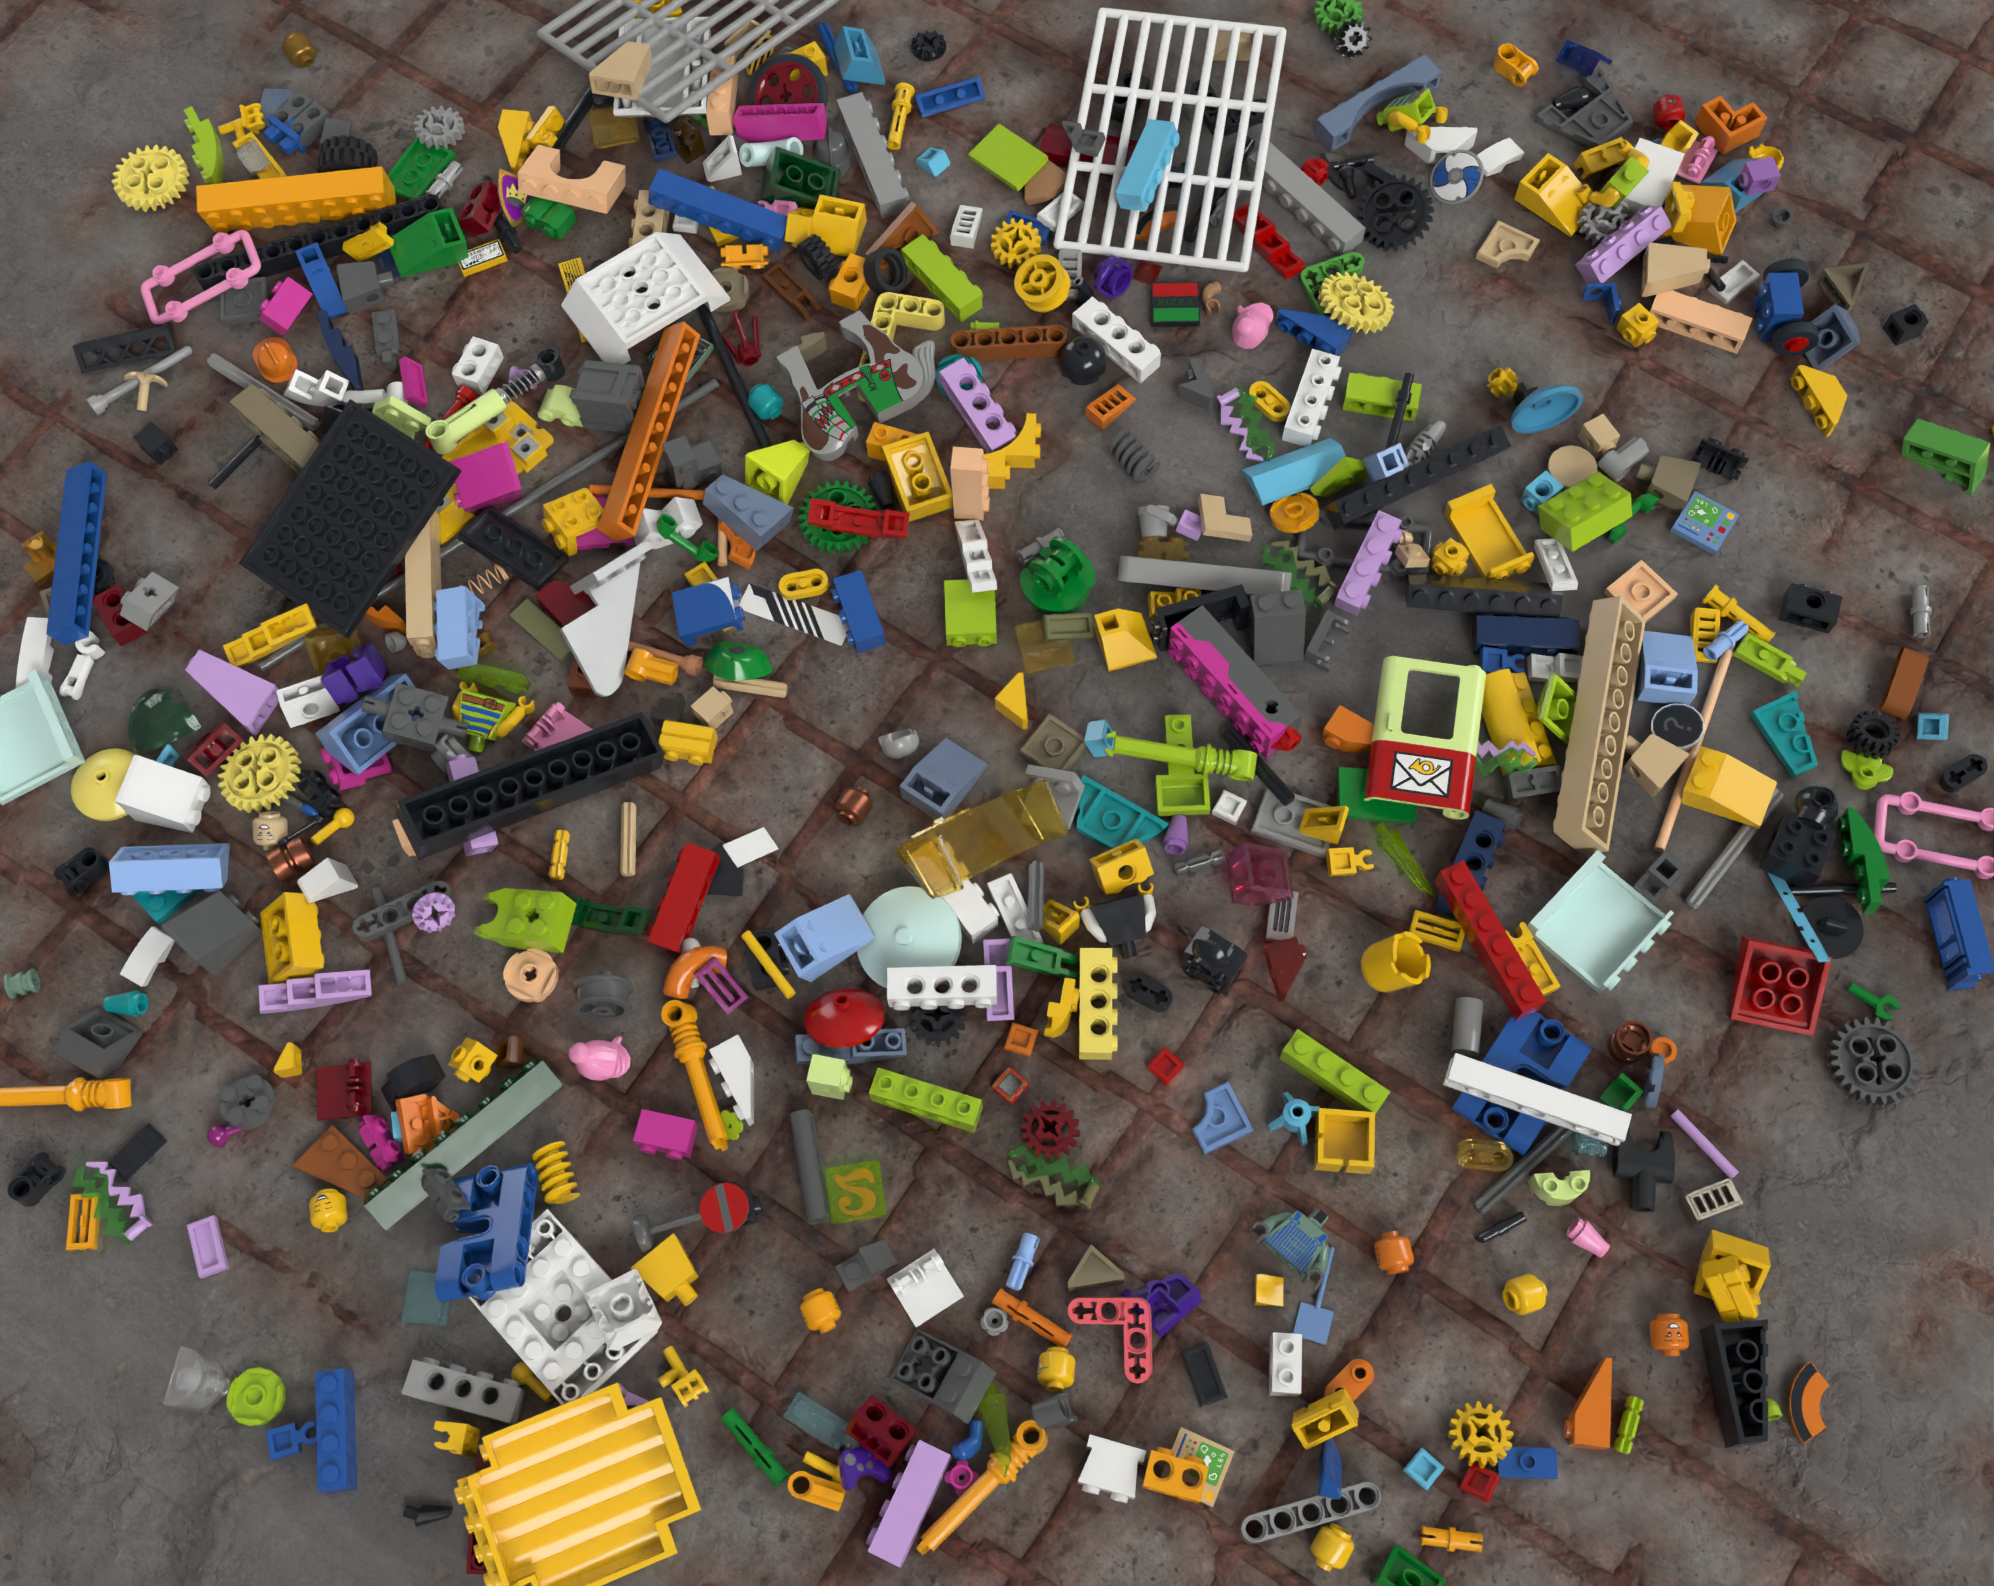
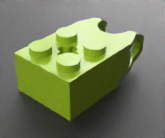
M503 888L485 893L483 899L489 901L490 904L497 905L498 913L493 921L475 927L474 934L480 938L494 940L505 947H515L520 950L534 948L545 952L564 953L577 905L564 893Z

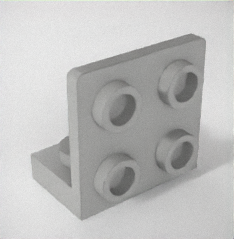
M1028 764L1025 774L1032 782L1033 788L1021 822L1024 825L1068 832L1083 793L1084 784L1075 772Z

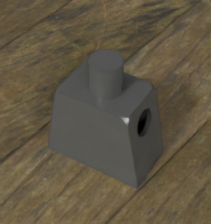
M373 261L336 265L342 299L349 314H354L384 302L383 288L396 285L393 272L380 273Z

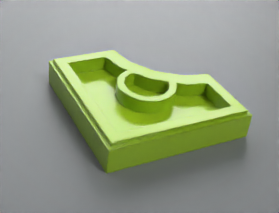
M1344 456L1310 488L1313 495L1329 498L1335 492L1345 487L1359 485L1368 477L1363 460Z

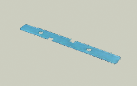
M1768 873L1796 925L1803 927L1804 931L1800 932L1809 948L1812 949L1818 962L1831 961L1804 913L1797 911V908H1800L1785 880Z

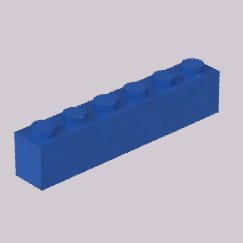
M660 168L649 188L648 204L658 209H664L679 217L691 219L703 226L707 225L722 233L739 237L746 242L763 244V246H768V250L780 253L785 241L788 216Z

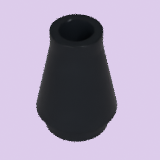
M1578 85L1552 98L1553 106L1558 110L1583 108L1589 102L1585 86L1579 87Z
M878 471L871 474L868 485L877 499L880 508L888 509L893 507L895 504L893 501L891 476L886 471Z

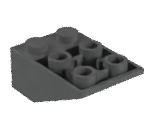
M917 1329L889 1380L943 1412L969 1424L996 1372L981 1360Z

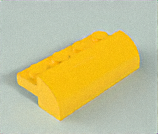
M1510 669L1498 670L1486 675L1482 715L1492 744L1498 750H1502L1511 740L1517 746L1524 741L1535 752L1536 756L1532 757L1524 750L1520 752L1514 749L1506 751L1497 757L1503 776L1510 772L1555 766L1557 764L1543 723L1538 718L1537 706L1526 674L1511 673Z

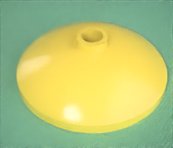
M113 748L99 751L88 757L78 767L71 782V797L78 810L87 817L98 821H112L128 815L115 800L135 754L124 749Z

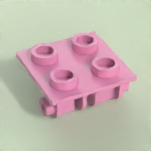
M1707 136L1702 139L1701 143L1694 140L1688 151L1684 153L1676 175L1700 185L1718 152L1717 149H1714V138Z
M557 702L550 706L521 741L536 751L593 729L565 711V707Z

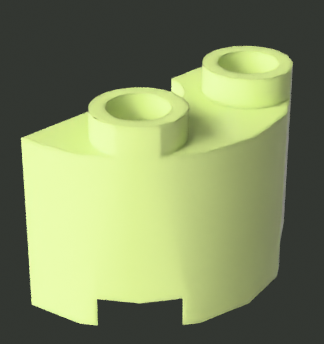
M554 385V388L551 390L548 388L538 411V418L547 422L559 418L567 426L583 427L582 421L579 420L581 416L577 407L569 398L571 390L574 388L565 385Z
M1590 1170L1570 1171L1569 1176H1565L1563 1180L1557 1179L1554 1173L1533 1174L1527 1182L1531 1192L1535 1193L1539 1199L1545 1201V1204L1560 1207L1570 1204L1587 1189L1590 1181Z

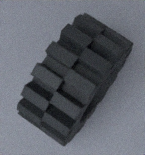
M812 234L797 245V251L800 253V258L803 259V264H806L808 271H811L812 275L816 276V279L822 281L837 270L838 266L837 261L834 259L835 256L830 252L831 249L829 246H826V242L822 241L820 236Z
M1866 710L1864 713L1860 712L1855 716L1846 732V741L1851 742L1849 745L1851 749L1857 748L1855 753L1858 755L1863 752L1865 753V758H1869L1872 755V759L1877 760L1879 756L1883 759L1892 752L1900 739L1901 732L1897 731L1899 728L1898 724L1893 725L1894 720L1892 718L1887 720L1885 718L1887 714L1882 713L1880 716L1878 711L1873 710L1872 714H1870V711ZM1866 731L1876 734L1879 738L1872 737Z

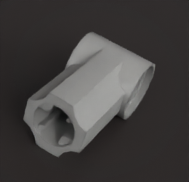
M1633 437L1618 450L1609 451L1599 461L1597 466L1614 482H1618L1630 471L1633 465L1647 456L1649 452L1647 443L1642 438Z

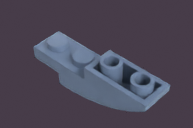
M905 1028L880 1029L868 1041L847 1048L823 1046L813 1041L808 1035H796V1064H810L812 1054L845 1060L846 1065L904 1057L907 1055Z

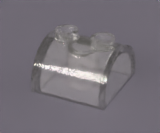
M180 1346L163 1405L188 1412H201L212 1407L221 1396L226 1395L230 1385V1380L226 1377V1371L222 1363L211 1355L189 1347Z

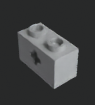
M151 572L145 579L143 577L139 579L132 592L127 591L122 597L120 604L123 606L120 616L147 631L174 603L179 587Z

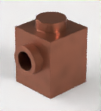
M573 659L567 685L572 697L597 699L598 695L593 692L576 659Z

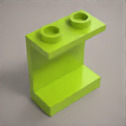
M968 579L945 580L947 646L964 647L972 644L989 646L997 643L995 590L972 593Z

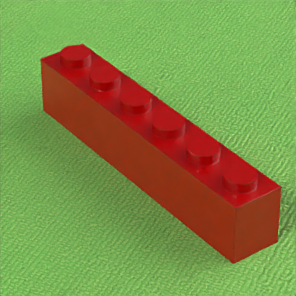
M1463 860L1440 871L1435 883L1515 1021L1539 1011L1546 1003V999L1465 861Z

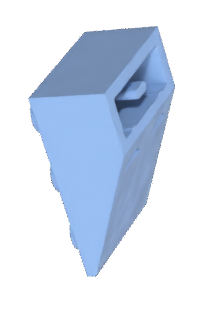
M1644 631L1638 665L1637 701L1686 704L1689 706L1697 695L1698 680L1692 636Z
M850 894L794 919L774 933L798 977L809 982H813L876 938Z

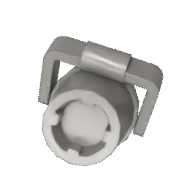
M1148 505L1137 508L1143 539L1166 538L1167 525L1172 528L1178 525V519L1169 512L1168 506Z
M446 733L436 742V750L431 754L434 762L447 775L446 765L449 761H452V757L467 754L468 758L474 757L457 736Z

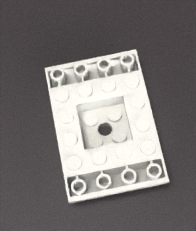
M548 1209L532 1222L524 1285L518 1288L498 1291L487 1300H479L475 1296L468 1297L561 1405L597 1391L658 1333V1331L651 1332L622 1347L620 1351L609 1350L587 1303L585 1294L612 1279ZM564 1306L570 1307L571 1317L565 1322H560L557 1318L558 1310Z

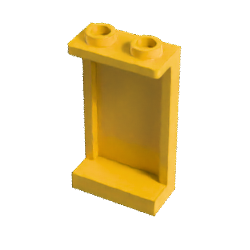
M1492 484L1448 501L1444 516L1460 543L1470 553L1469 557L1482 578L1506 580L1510 575L1515 573L1522 574L1531 568L1535 555L1533 552L1526 553L1493 499L1496 490Z

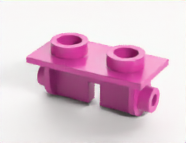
M364 1115V1121L358 1125L360 1128L358 1132L367 1148H371L376 1144L377 1147L370 1152L376 1167L385 1172L392 1168L391 1163L404 1162L405 1159L401 1153V1147L394 1140L389 1130V1125L382 1115Z

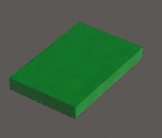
M415 138L387 174L394 185L395 196L406 201L425 196V192L435 182V177L439 173L442 174L451 161H455L457 158L456 153L445 149L443 146H440L438 150L435 149V145L427 148L426 143L420 144L419 138Z
M1338 767L1337 806H1347L1349 808L1346 819L1413 825L1416 823V805L1378 799L1364 800L1368 769Z

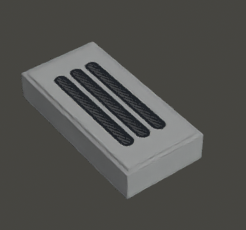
M1272 888L1265 941L1292 945L1299 892Z

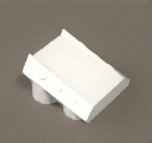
M633 1269L585 1294L587 1303L609 1350L620 1351L622 1347L651 1332H657L662 1324L656 1307L637 1269Z

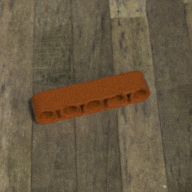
M1059 325L960 330L951 335V355L962 354V357L969 358L970 356L977 361L1058 357L1062 348L1067 343V332Z

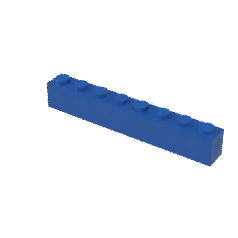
M90 461L66 470L46 632L48 636L63 645L89 637L107 473Z

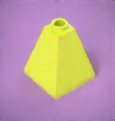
M791 440L749 452L745 455V485L788 505L808 464L810 450L803 442L799 443Z

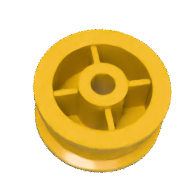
M1041 254L1029 258L1020 266L1015 276L1014 286L1019 297L1023 299L1024 303L1031 310L1048 312L1059 307L1068 298L1071 280L1066 270L1055 257Z

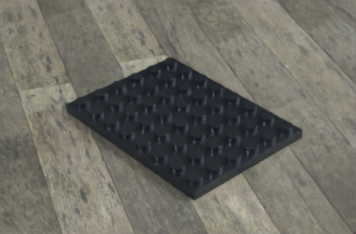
M350 399L238 564L299 606L308 604L312 615L349 639L462 470Z

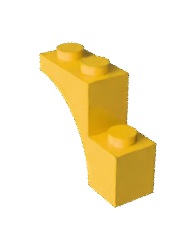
M1027 413L1025 425L1012 443L996 452L984 454V459H988L989 489H1005V480H1010V468H1035V459H1040V444H1036V438H1041V423H1036V414Z

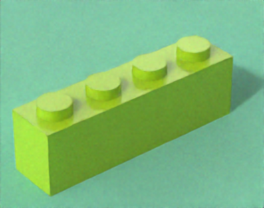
M922 234L901 249L907 268L960 323L983 308V293L977 285L973 286L966 274L953 265L949 256L943 255L939 251L938 246L933 240L929 241Z
M1299 1029L1296 1030L1282 1050L1279 1058L1355 1111L1375 1112L1376 1115L1390 1094L1389 1090Z

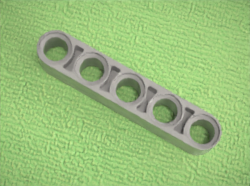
M1363 1482L1341 1489V1499L1345 1503L1343 1513L1338 1514L1332 1510L1330 1505L1332 1498L1318 1495L1250 1515L1240 1523L1239 1534L1246 1543L1257 1544L1370 1511L1380 1503L1381 1494L1376 1485L1370 1482ZM1361 1489H1367L1371 1492L1373 1500L1370 1505H1364L1360 1502L1358 1495ZM1305 1505H1311L1316 1509L1317 1517L1315 1521L1310 1522L1303 1517L1302 1510ZM1277 1513H1283L1288 1517L1289 1526L1286 1530L1278 1529L1275 1526L1274 1517ZM1249 1521H1255L1260 1525L1261 1534L1258 1538H1252L1247 1534L1246 1524Z

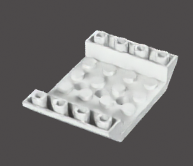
M655 232L577 278L561 306L603 362L625 364L631 360L627 349L702 304H705L712 312L731 299L680 234ZM628 271L635 272L631 277H624V274ZM640 287L648 288L644 293L636 292ZM653 303L660 304L657 309H649V306Z

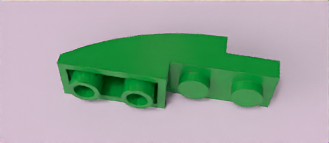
M1847 807L1837 821V831L1841 833L1842 837L1840 854L1844 856L1845 866L1855 867L1854 878L1858 880L1859 884L1857 902L1861 904L1862 914L1874 915L1882 904L1881 891L1890 880L1888 868L1879 843L1867 823L1853 807Z

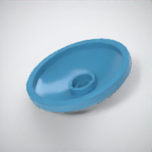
M1569 385L1539 388L1528 395L1516 407L1510 420L1512 428L1516 432L1523 434L1536 433L1552 428L1571 417L1580 408L1583 402L1582 393L1578 388Z

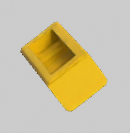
M1695 608L1690 615V636H1692L1696 662H1717V660H1709L1704 655V652L1698 651V648L1704 649L1717 638L1720 630L1719 609ZM1699 628H1701V629H1710V632H1708V631H1699ZM1698 639H1707L1710 642L1698 641Z

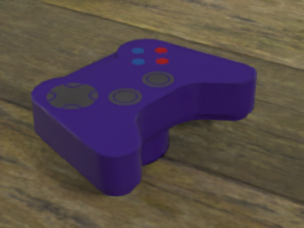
M864 1447L845 1450L838 1456L841 1485L845 1491L855 1487L857 1479L862 1476L872 1475L881 1483L887 1482L892 1477L889 1467Z

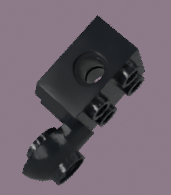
M1810 786L1799 791L1795 797L1797 812H1785L1775 825L1758 867L1808 890L1821 877L1836 834L1827 824L1833 822L1837 817L1838 802L1832 790L1823 786Z
M1201 926L1184 951L1181 968L1184 969V973L1191 979H1200L1206 983L1207 988L1218 995L1222 993L1227 996L1244 971L1248 954L1211 929Z

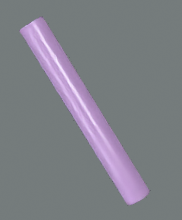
M1679 1109L1670 1116L1730 1179L1739 1173Z

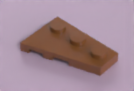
M911 201L865 255L868 256L870 252L887 247L897 250L902 255L901 249L922 234L927 238L930 235L934 237L940 232L922 210ZM883 258L880 262L881 271L889 267Z
M333 1125L292 1165L300 1171L313 1175L366 1199L365 1194L377 1184L381 1187L389 1180Z

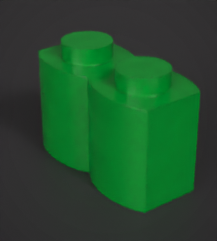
M532 196L520 210L523 222L529 228L541 230L545 236L551 239L561 240L577 221L573 209L566 204Z

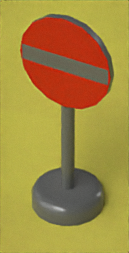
M731 1183L717 1184L704 1194L700 1203V1213L652 1227L646 1215L634 1216L633 1227L636 1240L641 1251L644 1254L649 1253L656 1245L654 1234L701 1219L714 1232L721 1234L731 1233L740 1228L746 1221L749 1213V1200L746 1193L737 1185Z

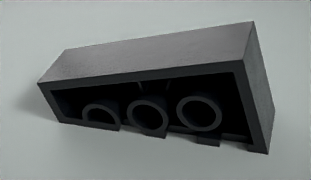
M1768 1319L1713 1324L1700 1329L1725 1448L1752 1446L1768 1441V1402L1766 1401V1386H1768V1374H1766V1357L1768 1356L1766 1331L1768 1330Z

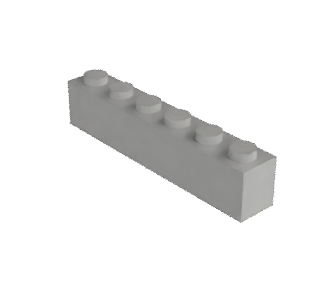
M862 92L837 99L838 115L881 219L902 213L907 207V201H910L909 193L906 187L902 188L901 186L902 177L898 169L895 170L893 167L895 161L892 153L886 150L888 146L884 134L880 135L879 133L880 125L877 117H872L873 109L870 100H865Z
M1269 142L1262 182L1265 190L1280 200V203L1285 208L1291 210L1300 222H1304L1314 235L1324 240L1329 248L1340 256L1349 253L1362 243L1365 227ZM1258 150L1251 154L1248 160L1247 171L1253 179Z

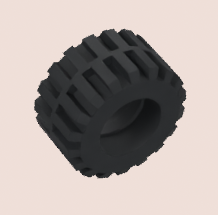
M340 135V137L332 136L331 139H325L319 146L318 173L378 167L376 149L370 143H365L363 139H357L354 136L347 137L345 135Z

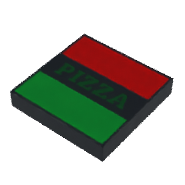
M1198 282L1151 283L1152 327L1200 326Z

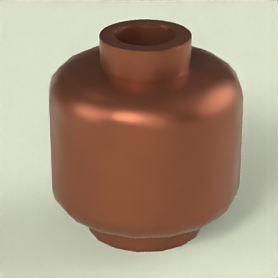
M862 787L846 788L835 804L836 816L839 821L848 826L862 824L871 811L873 802L866 789Z

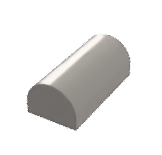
M1460 997L1455 1000L1451 1053L1479 1056L1483 1013L1482 1000L1472 997Z

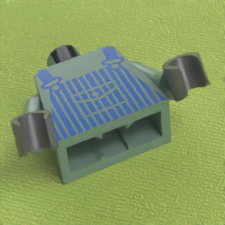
M1316 1207L1308 1217L1299 1211H1296L1294 1214L1283 1212L1270 1216L1262 1222H1255L1247 1231L1248 1234L1250 1232L1258 1234L1259 1238L1255 1242L1259 1244L1263 1240L1262 1245L1302 1279L1303 1284L1307 1280H1311L1315 1284L1313 1290L1316 1291L1323 1281V1275L1328 1268L1330 1248L1326 1243L1328 1236L1321 1228L1329 1217Z

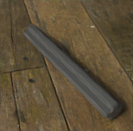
M1557 1125L1473 1203L1474 1209L1479 1214L1484 1215L1573 1131Z

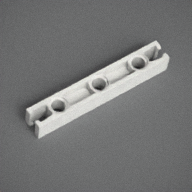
M1455 1053L1453 1058L1450 1059L1443 1082L1444 1086L1615 1146L1625 1141L1632 1114L1458 1053Z

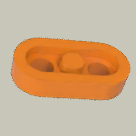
M1363 1359L1352 1360L1326 1386L1324 1397L1334 1393L1336 1389L1345 1388L1352 1401H1354L1374 1379V1370L1370 1363ZM1360 1368L1364 1371L1365 1376L1363 1379L1355 1376L1356 1369Z

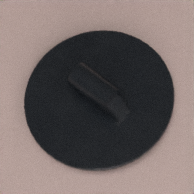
M1819 897L1809 902L1801 911L1807 918L1824 950L1832 959L1849 956L1860 946L1864 935L1863 922L1859 913L1848 902L1836 897ZM1801 926V927H1798V928H1799V933H1800V936H1801L1803 942H1804L1805 945L1809 948V946H1808L1807 942L1805 941V939H1804L1802 933L1800 932V931H1804L1803 927H1802V926Z

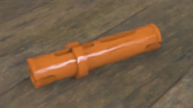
M1000 1288L992 1301L993 1305L1013 1316V1321L1017 1322L1019 1320L1058 1347L1065 1348L1073 1334L1068 1333L1048 1318L1030 1308L1028 1302L1025 1300L1021 1302L1004 1291L1003 1288Z

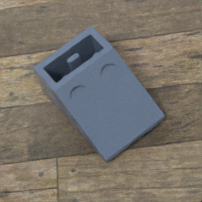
M945 738L914 766L899 786L901 798L944 825L987 768L988 764Z

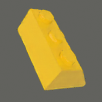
M284 892L260 912L269 985L286 983L288 979L311 978L324 968V955L321 952L320 944L321 931L318 928L317 921L318 907L315 902L309 903L303 893Z

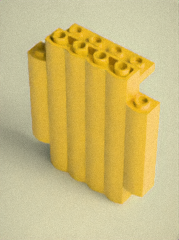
M618 1382L482 1437L483 1444L479 1445V1449L484 1462L490 1461L491 1466L458 1479V1486L454 1488L459 1505L464 1503L468 1515L464 1516L467 1531L469 1534L474 1532L478 1543L473 1545L476 1558L479 1563L484 1561L488 1572L483 1574L486 1586H523L530 1582L532 1586H602L677 1554L678 1552L668 1524L701 1510L661 1396L628 1410Z

